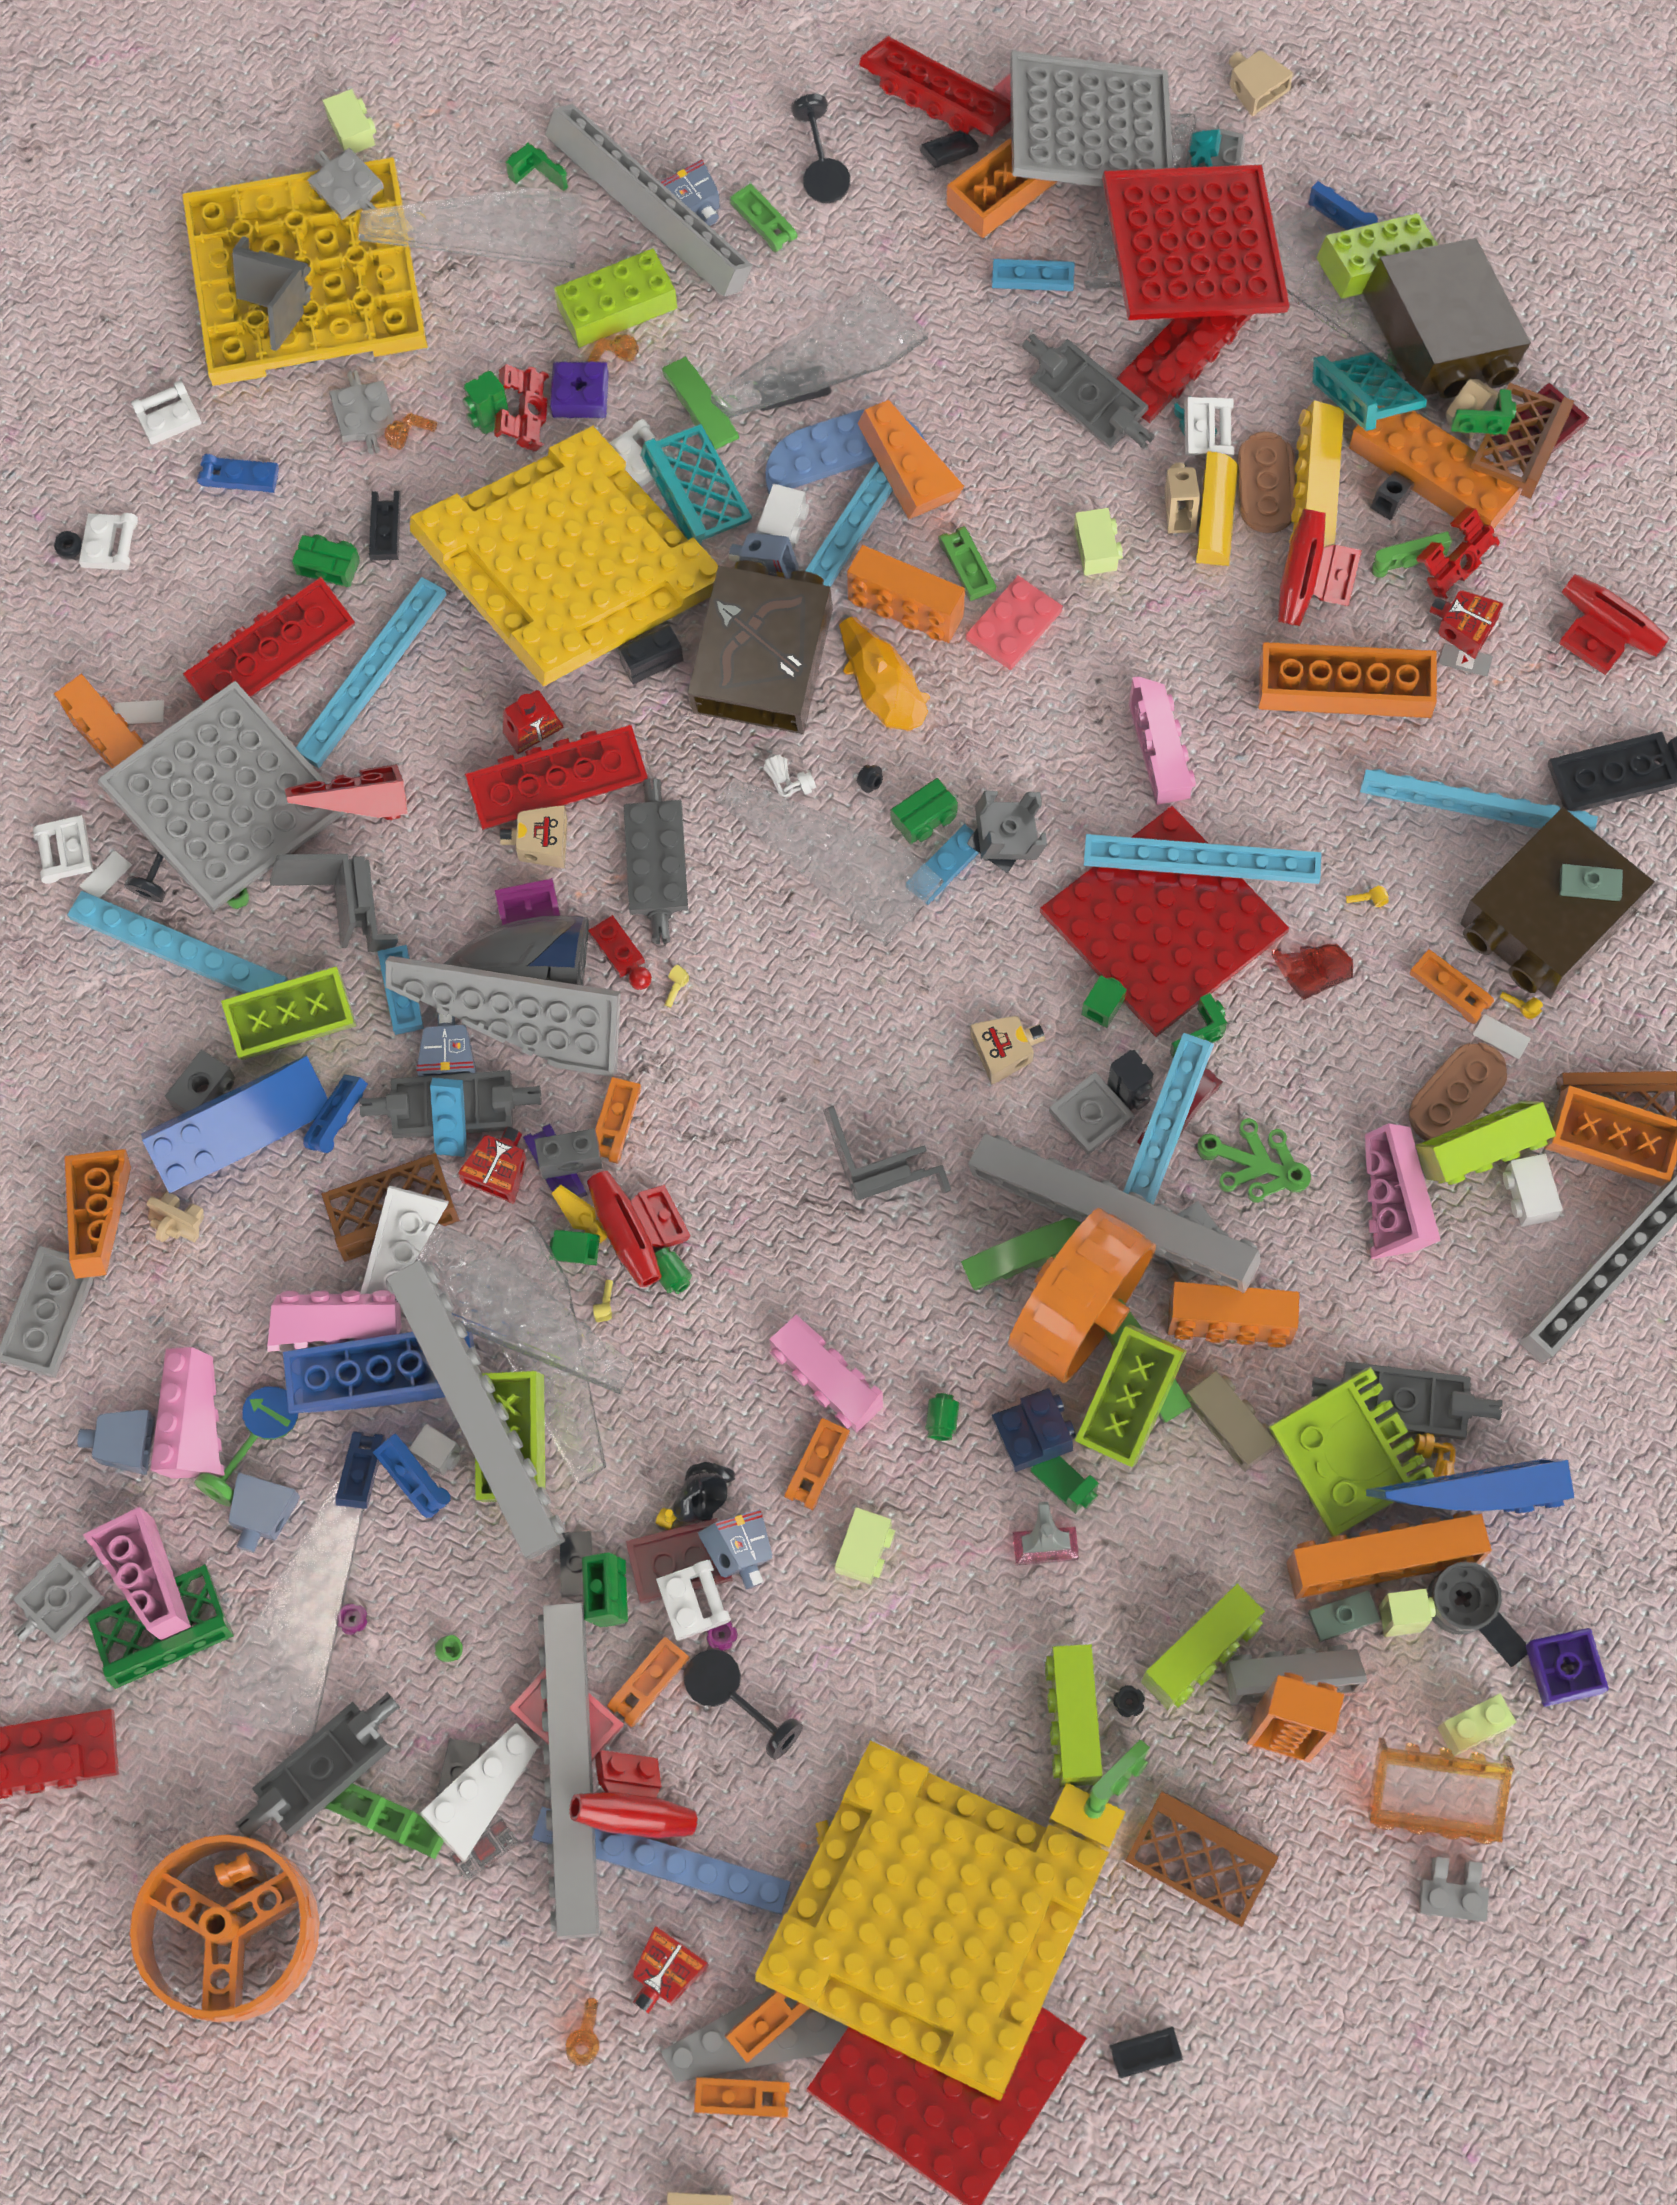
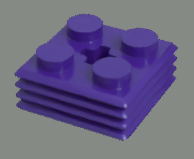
M553 362L550 402L552 417L606 418L609 379L607 363Z
M1590 1628L1534 1639L1526 1644V1650L1543 1706L1547 1707L1602 1695L1609 1690ZM1563 1660H1565L1567 1665L1572 1664L1574 1667V1669L1571 1672H1569V1675L1566 1671H1562L1560 1668V1665L1563 1664Z

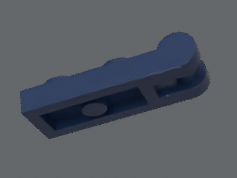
M353 1431L335 1497L336 1506L368 1508L380 1462L373 1454V1451L385 1442L384 1434L375 1433L374 1436H366L364 1432Z

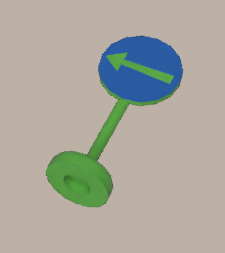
M276 1386L263 1387L255 1390L247 1397L243 1405L242 1419L246 1429L251 1434L224 1470L225 1476L218 1478L210 1473H200L195 1479V1485L206 1496L221 1505L230 1506L234 1491L225 1482L256 1439L259 1437L264 1440H276L286 1436L294 1428L298 1420V1413H289L286 1390Z

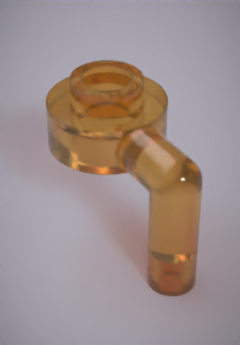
M627 334L617 335L614 340L601 338L597 341L586 362H598L605 350L612 351L614 355L624 361L632 362L639 352V346L637 341Z
M408 413L402 421L395 420L392 424H388L384 438L387 440L389 447L401 450L406 444L409 429L412 425L435 432L437 421Z
M588 1998L585 2001L580 2029L572 2032L566 2041V2056L571 2063L577 2066H587L594 2062L598 2056L599 2040L593 2033L598 2009V2002L595 1998ZM584 2045L588 2048V2052L581 2055L577 2053L576 2048Z

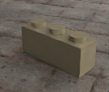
M1215 1371L1191 1389L1186 1397L1192 1406L1191 1409L1242 1470L1246 1472L1272 1452L1277 1442L1268 1427L1269 1425L1266 1423L1261 1424L1254 1416L1256 1411L1246 1399L1241 1400L1234 1392L1236 1388L1232 1381L1226 1375L1221 1377Z

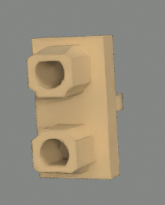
M168 1191L158 1199L153 1196L150 1197L147 1201V1206L150 1208L148 1220L151 1221L150 1227L157 1230L156 1239L165 1242L169 1236L174 1239L182 1236L195 1243L199 1238V1226L204 1219V1210L195 1204H190L184 1212L177 1209L180 1206V1199Z

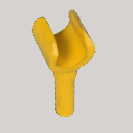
M1379 885L1373 887L1369 892L1346 896V903L1372 899L1375 907H1381L1389 903V896L1386 889Z
M1504 991L1500 995L1501 999L1519 1008L1527 1019H1534L1542 1012L1543 1004L1536 997H1532L1525 1003L1523 1000Z
M662 1508L657 1515L656 1525L671 1530L673 1529L672 1524L677 1518L671 1509Z

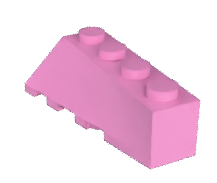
M1139 676L1133 677L1129 708L1156 805L1190 799L1192 787L1196 786L1193 770H1188L1187 747L1185 744L1181 745L1180 722L1178 719L1174 720L1173 697L1171 694L1167 695L1164 684Z
M1388 1123L1365 1134L1367 1174H1370L1371 1188L1367 1190L1368 1202H1372V1220H1369V1233H1373L1374 1247L1370 1248L1371 1259L1415 1252L1441 1241L1411 1128Z
M354 1290L345 1291L342 1294H329L327 1291H315L311 1294H299L296 1291L282 1292L276 1296L271 1305L268 1352L279 1351V1345L294 1343L295 1349L308 1348L307 1344L315 1341H323L327 1345L346 1342L348 1338H354V1341L399 1334L402 1328L400 1304L395 1294H391L387 1290L375 1291L372 1294H360L359 1291Z
M798 1315L793 1316L769 1339L770 1348L772 1349L770 1354L781 1365L786 1363L794 1370L791 1374L795 1380L802 1386L808 1384L815 1391L813 1396L817 1402L824 1408L829 1405L837 1413L834 1416L835 1419L844 1428L848 1429L851 1427L857 1433L883 1408V1392L876 1385L870 1389L865 1376L857 1368L851 1371L846 1368L848 1366L847 1362L837 1350L830 1348L827 1351L824 1348L826 1345L824 1339Z
M193 1347L171 1348L165 1351L151 1471L171 1479L196 1478L200 1473L225 1476L224 1465L220 1464L219 1459L222 1445L221 1439L217 1437L216 1428L219 1414L218 1409L214 1407L213 1398L216 1395L213 1357Z

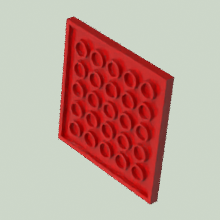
M1262 165L1104 171L1102 181L1128 320L1288 312L1290 304Z
M1170 806L1130 837L1209 844L1173 806ZM1093 866L1040 907V913L1099 977L1101 975L1107 979L1114 978L1127 989L1123 1003L1155 1037H1158L1197 1006L1200 997L1209 993L1212 994L1285 936L1290 929L1242 878Z
M1041 2007L1002 2099L999 2101L848 2026L807 2087L806 2092L960 2204L982 2205L1087 2037L1044 2007Z

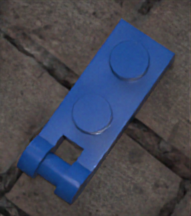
M1317 181L1311 187L1308 204L1345 230L1378 223L1376 214L1363 212L1353 202L1347 201L1331 187L1325 186L1320 181Z
M204 454L201 458L202 471L198 473L197 482L202 486L275 493L279 473L277 463L217 458L211 454ZM213 470L220 471V475L213 474Z
M343 1075L303 1138L305 1148L322 1153H329L333 1150L334 1137L339 1129L346 1124L347 1117L353 1107L363 1097V1092L368 1085L367 1082L361 1077Z
M396 1433L373 1451V1454L424 1517H433L438 1513L439 1509L444 1508L450 1502L449 1492L436 1485L425 1468L421 1466L407 1445L402 1442Z

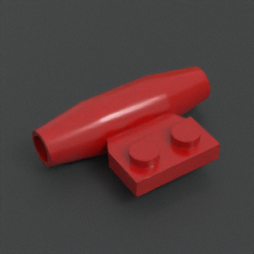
M1304 508L1289 544L1281 579L1278 622L1300 626L1313 595L1320 601L1349 606L1362 550L1335 544L1324 547L1326 513Z
M1577 574L1573 575L1562 591V594L1584 616L1574 621L1559 641V644L1605 676L1623 654L1625 643L1657 657L1670 639L1643 612L1609 589Z
M601 1171L594 1174L587 1180L588 1188L597 1217L618 1259L639 1287L643 1288L654 1284L662 1276L653 1247L661 1249L686 1242L691 1236L665 1184L641 1191L630 1201L609 1171Z
M600 1750L595 1755L598 1785H601L604 1792L575 1794L570 1802L569 1815L571 1820L605 1832L648 1838L692 1836L697 1828L698 1818L695 1810L657 1798L662 1785L658 1758Z

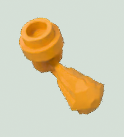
M1418 1434L1414 1444L1415 1453L1422 1454L1423 1458L1427 1459L1431 1457L1432 1452L1438 1453L1436 1466L1433 1471L1434 1476L1440 1477L1455 1474V1447L1448 1442L1436 1443L1434 1434ZM1450 1452L1449 1461L1443 1460L1444 1454Z

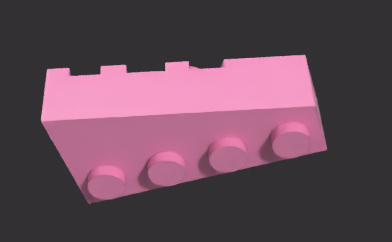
M138 1507L83 1534L150 1633L163 1641L191 1627L153 1517L141 1507Z

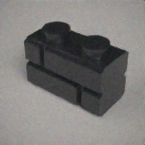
M669 624L658 629L657 632L653 631L618 648L620 662L632 684L638 683L684 661L682 646Z
M1135 1050L1128 1051L1111 1063L1107 1085L1130 1111L1134 1108L1139 1110L1146 1106L1151 1100L1149 1095L1153 1090L1152 1081L1154 1073L1147 1064H1142L1143 1060Z

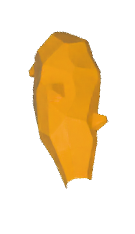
M851 616L846 618L839 624L845 654L849 661L843 672L845 675L854 674L866 708L875 714L888 728L911 731L921 726L928 713L925 704L930 699L928 693L919 691L912 669L891 643L871 631L857 617Z

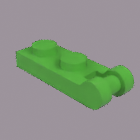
M751 183L730 197V204L763 237L773 252L776 253L783 248L784 243L787 241L792 242L798 237L793 226ZM776 229H779L781 233L776 235L774 231Z
M965 526L957 528L956 532L950 535L945 533L938 536L939 544L946 553L970 601L996 592V584ZM958 543H961V544H962V545H960V546H958V547H954L955 544H958Z
M1448 531L1378 550L1372 565V574L1375 577L1382 578L1387 575L1389 570L1415 566L1419 563L1416 560L1417 556L1431 542L1442 543L1445 549L1443 554L1446 556L1452 542Z
M1139 1740L1093 1786L1090 1797L1084 1805V1812L1088 1817L1093 1819L1101 1817L1105 1810V1804L1108 1803L1110 1797L1113 1794L1120 1796L1130 1782L1128 1779L1132 1775L1137 1778L1144 1771L1148 1764L1145 1758L1150 1747L1142 1740Z

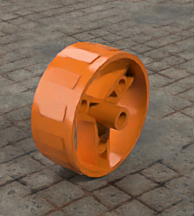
M1102 1208L1094 1210L1075 1230L1055 1258L1051 1256L1037 1274L1034 1281L1037 1286L1023 1307L1011 1331L1008 1347L1050 1377L1053 1376L1062 1383L1069 1381L1083 1366L1106 1335L1103 1329L1113 1335L1127 1317L1130 1308L1126 1306V1303L1148 1268L1154 1255L1156 1244L1147 1239L1146 1235L1114 1214H1109ZM1118 1299H1122L1125 1305L1118 1301Z
M233 1835L207 1836L186 1843L167 1855L147 1877L139 1890L131 1916L130 1940L132 1955L142 1979L155 1996L170 2008L204 2021L217 2023L245 2021L269 2012L284 2002L301 1984L312 1965L318 1947L320 1920L317 1902L307 1879L295 1863L278 1850L253 1838ZM238 1849L265 1854L276 1861L284 1871L225 1907L177 1879L186 1868L203 1857L220 1851ZM270 1894H275L277 1898L275 1907L266 1911L264 1909L265 1898ZM189 1895V1908L180 1912L178 1909L180 1899ZM204 1905L210 1907L201 1915L198 1923L196 1917L200 1914ZM253 1906L257 1912V1917L252 1921L248 1922L237 1914ZM299 1908L301 1916L299 1939L287 1968L282 1976L266 1992L251 2002L242 2005L245 1946L249 1943L252 1935ZM158 1909L205 1938L202 2010L188 2005L178 1997L161 1975L155 1960L153 1946L154 1921ZM218 1945L231 1949L230 1962L228 1964H219ZM227 1971L230 1977L229 1983L225 1988L219 1989L217 1978L221 1973Z

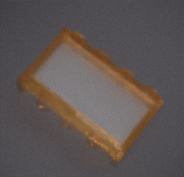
M1379 1737L1367 1811L1370 1824H1374L1383 1830H1393L1394 1827L1407 1829L1409 1832L1418 1835H1425L1427 1832H1431L1453 1840L1466 1837L1473 1838L1474 1841L1481 1844H1492L1493 1841L1502 1843L1511 1778L1515 1770L1510 1756L1503 1755L1502 1764L1487 1762L1485 1755L1477 1752L1471 1754V1759L1454 1757L1452 1751L1447 1748H1439L1438 1755L1420 1752L1419 1746L1413 1743H1406L1405 1750L1388 1748L1386 1739Z

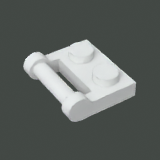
M181 380L173 383V387L143 400L135 399L131 401L132 407L151 445L202 424ZM178 396L181 399L178 402H175L150 414L146 415L144 412L145 410L160 405Z
M1187 397L1184 399L1185 455L1207 456V451L1222 453L1229 457L1234 456V446H1231V409L1234 408L1233 399ZM1215 409L1220 410V445H1215Z
M644 419L638 420L630 430L610 442V445L626 461L625 470L640 487L652 481L653 478L640 456L642 448L636 440L642 437L644 441L653 438L658 441L649 430L650 426ZM665 447L662 448L666 456L677 460L673 452L667 451Z
M88 513L79 558L81 567L113 570L129 569L130 558L128 555L133 529L137 527L138 517L131 513H123L122 515ZM122 528L117 555L112 557L116 529Z
M82 815L40 824L33 828L34 838L38 840L42 870L40 871L41 882L47 884L54 883L61 878L94 871L85 819ZM51 835H56L61 863L58 866L53 865L49 841Z
M711 1560L701 1561L691 1567L656 1579L677 1641L731 1621L728 1611H724L711 1573L713 1571ZM700 1577L712 1616L703 1619L690 1579Z

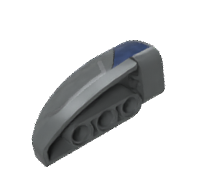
M539 916L507 923L471 940L443 964L584 986L589 919L588 917Z

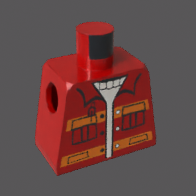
M1461 590L1457 593L1452 604L1436 597L1429 612L1442 618L1438 634L1470 657L1476 659L1499 619L1504 603Z
M539 690L521 695L518 701L503 710V734L518 755L564 728Z
M506 1127L500 1140L485 1135L459 1170L458 1175L461 1182L514 1204L527 1162L524 1150L517 1147L522 1133L512 1127Z
M655 1926L632 1975L634 1979L644 1985L633 2003L648 2014L660 1997L673 2005L701 1976L709 1964Z

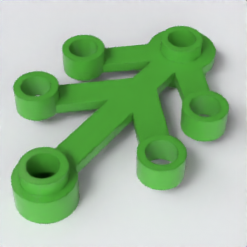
M1250 1118L1244 1119L1241 1122L1239 1133L1246 1139L1254 1155L1222 1144L1219 1137L1214 1134H1205L1198 1141L1197 1153L1202 1159L1214 1160L1220 1156L1248 1167L1236 1173L1225 1172L1221 1175L1219 1187L1224 1192H1232L1237 1186L1265 1174L1278 1177L1266 1184L1255 1182L1250 1185L1248 1198L1252 1202L1260 1203L1266 1196L1285 1188L1291 1192H1301L1310 1184L1311 1173L1304 1164L1294 1161L1286 1145L1287 1135L1281 1129L1272 1130L1267 1141L1269 1146L1276 1150L1282 1165L1270 1160L1257 1134L1258 1124ZM1250 1125L1254 1131L1248 1133L1244 1131L1243 1126ZM1278 1135L1283 1141L1275 1143L1272 1137ZM1206 1141H1212L1215 1144V1147L1209 1149L1205 1146L1204 1143ZM1291 1173H1299L1301 1175V1179H1292ZM1230 1178L1234 1184L1227 1186L1223 1183V1180ZM1260 1189L1263 1195L1259 1197L1254 1196L1252 1190Z

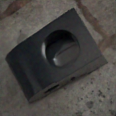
M1394 471L1377 489L1370 508L1391 521L1399 507L1410 495L1415 483Z

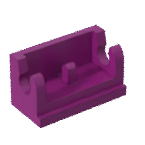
M552 878L495 890L502 925L539 916H561Z

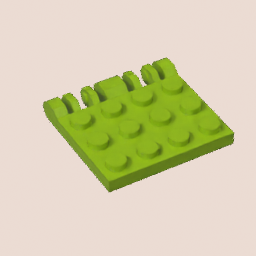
M1371 1367L1353 1375L1345 1382L1268 1426L1332 1537L1341 1534L1393 1503L1392 1501L1366 1496L1365 1489L1435 1477L1428 1465L1407 1476L1406 1473L1424 1463L1425 1459L1422 1454L1410 1458L1402 1465L1398 1461L1396 1456L1411 1449L1415 1442L1411 1437L1392 1448L1389 1444L1405 1435L1408 1430L1397 1412L1388 1415L1376 1423L1374 1418L1393 1407L1390 1400L1380 1402L1370 1411L1366 1406L1365 1400L1378 1395L1383 1390L1382 1385L1377 1383L1361 1393L1358 1392L1359 1389L1377 1379Z

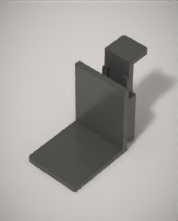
M242 236L233 248L232 253L236 298L268 307L271 350L277 351L303 316V305L306 306L310 301L312 286L308 285L304 279L311 271V267H308L307 263L265 251H251L249 249V238Z
M280 854L276 856L270 877L271 886L334 885L341 948H347L354 927H362L363 935H366L368 952H378L396 947L398 934H378L370 864L369 860H365V856H353L352 859L348 858V854Z
M834 1106L823 1110L845 1176L848 1178L856 1201L936 1174L942 1193L951 1191L943 1165L928 1170L922 1168L911 1172L906 1158L927 1151L925 1145L856 1169Z

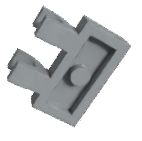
M1432 1858L1431 1880H1421L1419 1914L1487 1922L1489 1888L1479 1887L1483 1863L1465 1862L1464 1885L1446 1883L1450 1858Z

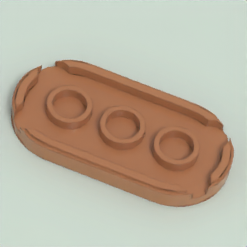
M1266 431L1257 432L1249 436L1248 440L1243 442L1239 448L1238 482L1240 513L1242 519L1250 528L1261 533H1276L1284 530L1292 523L1291 515L1295 508L1293 490L1296 485L1294 451L1288 441L1286 443L1281 439L1282 436Z
M1469 1043L1457 1048L1413 1098L1409 1108V1121L1414 1132L1426 1141L1476 1120L1500 1093L1507 1081L1506 1062L1502 1054L1494 1047L1485 1043Z

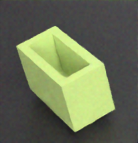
M352 89L323 100L327 118L343 151L350 148L354 153L375 146L373 134L377 133L371 117L366 119L364 114L367 113L364 102L362 98H356Z
M1109 508L1076 512L1074 531L1084 576L1117 571L1118 561L1123 558L1121 543L1115 540L1117 523L1115 518L1110 517Z
M856 1507L835 1564V1573L870 1585L874 1577L880 1578L885 1564V1560L881 1559L884 1547L890 1549L896 1530L891 1529L892 1519Z
M1426 1589L1388 1593L1378 1606L1384 1637L1421 1633L1432 1622V1617H1435L1434 1600L1432 1597L1428 1598Z
M1501 1693L1444 1721L1437 1728L1454 1757L1508 1730L1517 1722Z

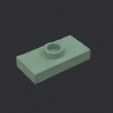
M1562 864L1560 868L1559 895L1620 901L1622 898L1623 870Z
M1369 1590L1309 1610L1308 1612L1319 1642L1380 1622V1617Z

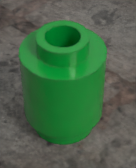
M668 1247L655 1253L662 1276L658 1281L667 1293L675 1292L679 1294L686 1290L691 1284L689 1280L692 1274L675 1251L671 1252Z
M937 1393L935 1398L928 1400L925 1429L928 1431V1438L939 1441L952 1440L953 1434L956 1433L959 1402L954 1400L953 1395Z

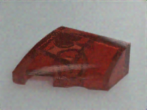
M1337 943L1324 944L1320 947L1301 946L1300 952L1282 954L1281 948L1272 950L1274 961L1285 979L1302 1000L1353 978V959Z

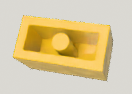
M1066 1782L1049 1819V1823L1108 1852L1126 1812L1107 1803L1101 1817L1097 1819L1090 1818L1084 1812V1805L1090 1794Z

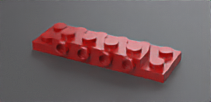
M890 36L884 38L860 58L859 66L865 68L871 74L881 77L879 87L887 95L898 96L908 106L920 108L927 112L930 118L948 123L954 131L961 130L968 134L976 128L981 133L993 137L1011 122L1010 100Z
M1253 314L1174 318L1116 378L1148 405V411L1141 418L1150 423L1173 398L1178 399L1185 391L1186 385L1191 380L1195 381L1198 379L1203 371V367L1208 362L1212 363L1216 360L1221 348L1225 344L1230 345L1234 341L1238 331Z
M322 577L293 597L288 594L276 603L278 606L270 613L265 610L253 619L255 622L247 629L244 626L238 628L230 635L232 638L224 645L219 642L207 651L209 654L207 657L183 673V677L203 703L234 681L252 698L355 625L356 622Z
M632 725L597 734L596 730L589 731L580 735L581 740L570 743L569 738L552 743L553 748L542 751L541 747L532 748L525 751L526 756L515 759L514 755L505 756L497 759V765L465 774L482 830L516 821L518 813L521 811L566 806L636 785L648 779Z
M112 1709L0 1727V1799L13 1797V1792L25 1790V1794H37L45 1792L46 1786L57 1785L58 1789L73 1788L77 1786V1781L119 1775L115 1715Z

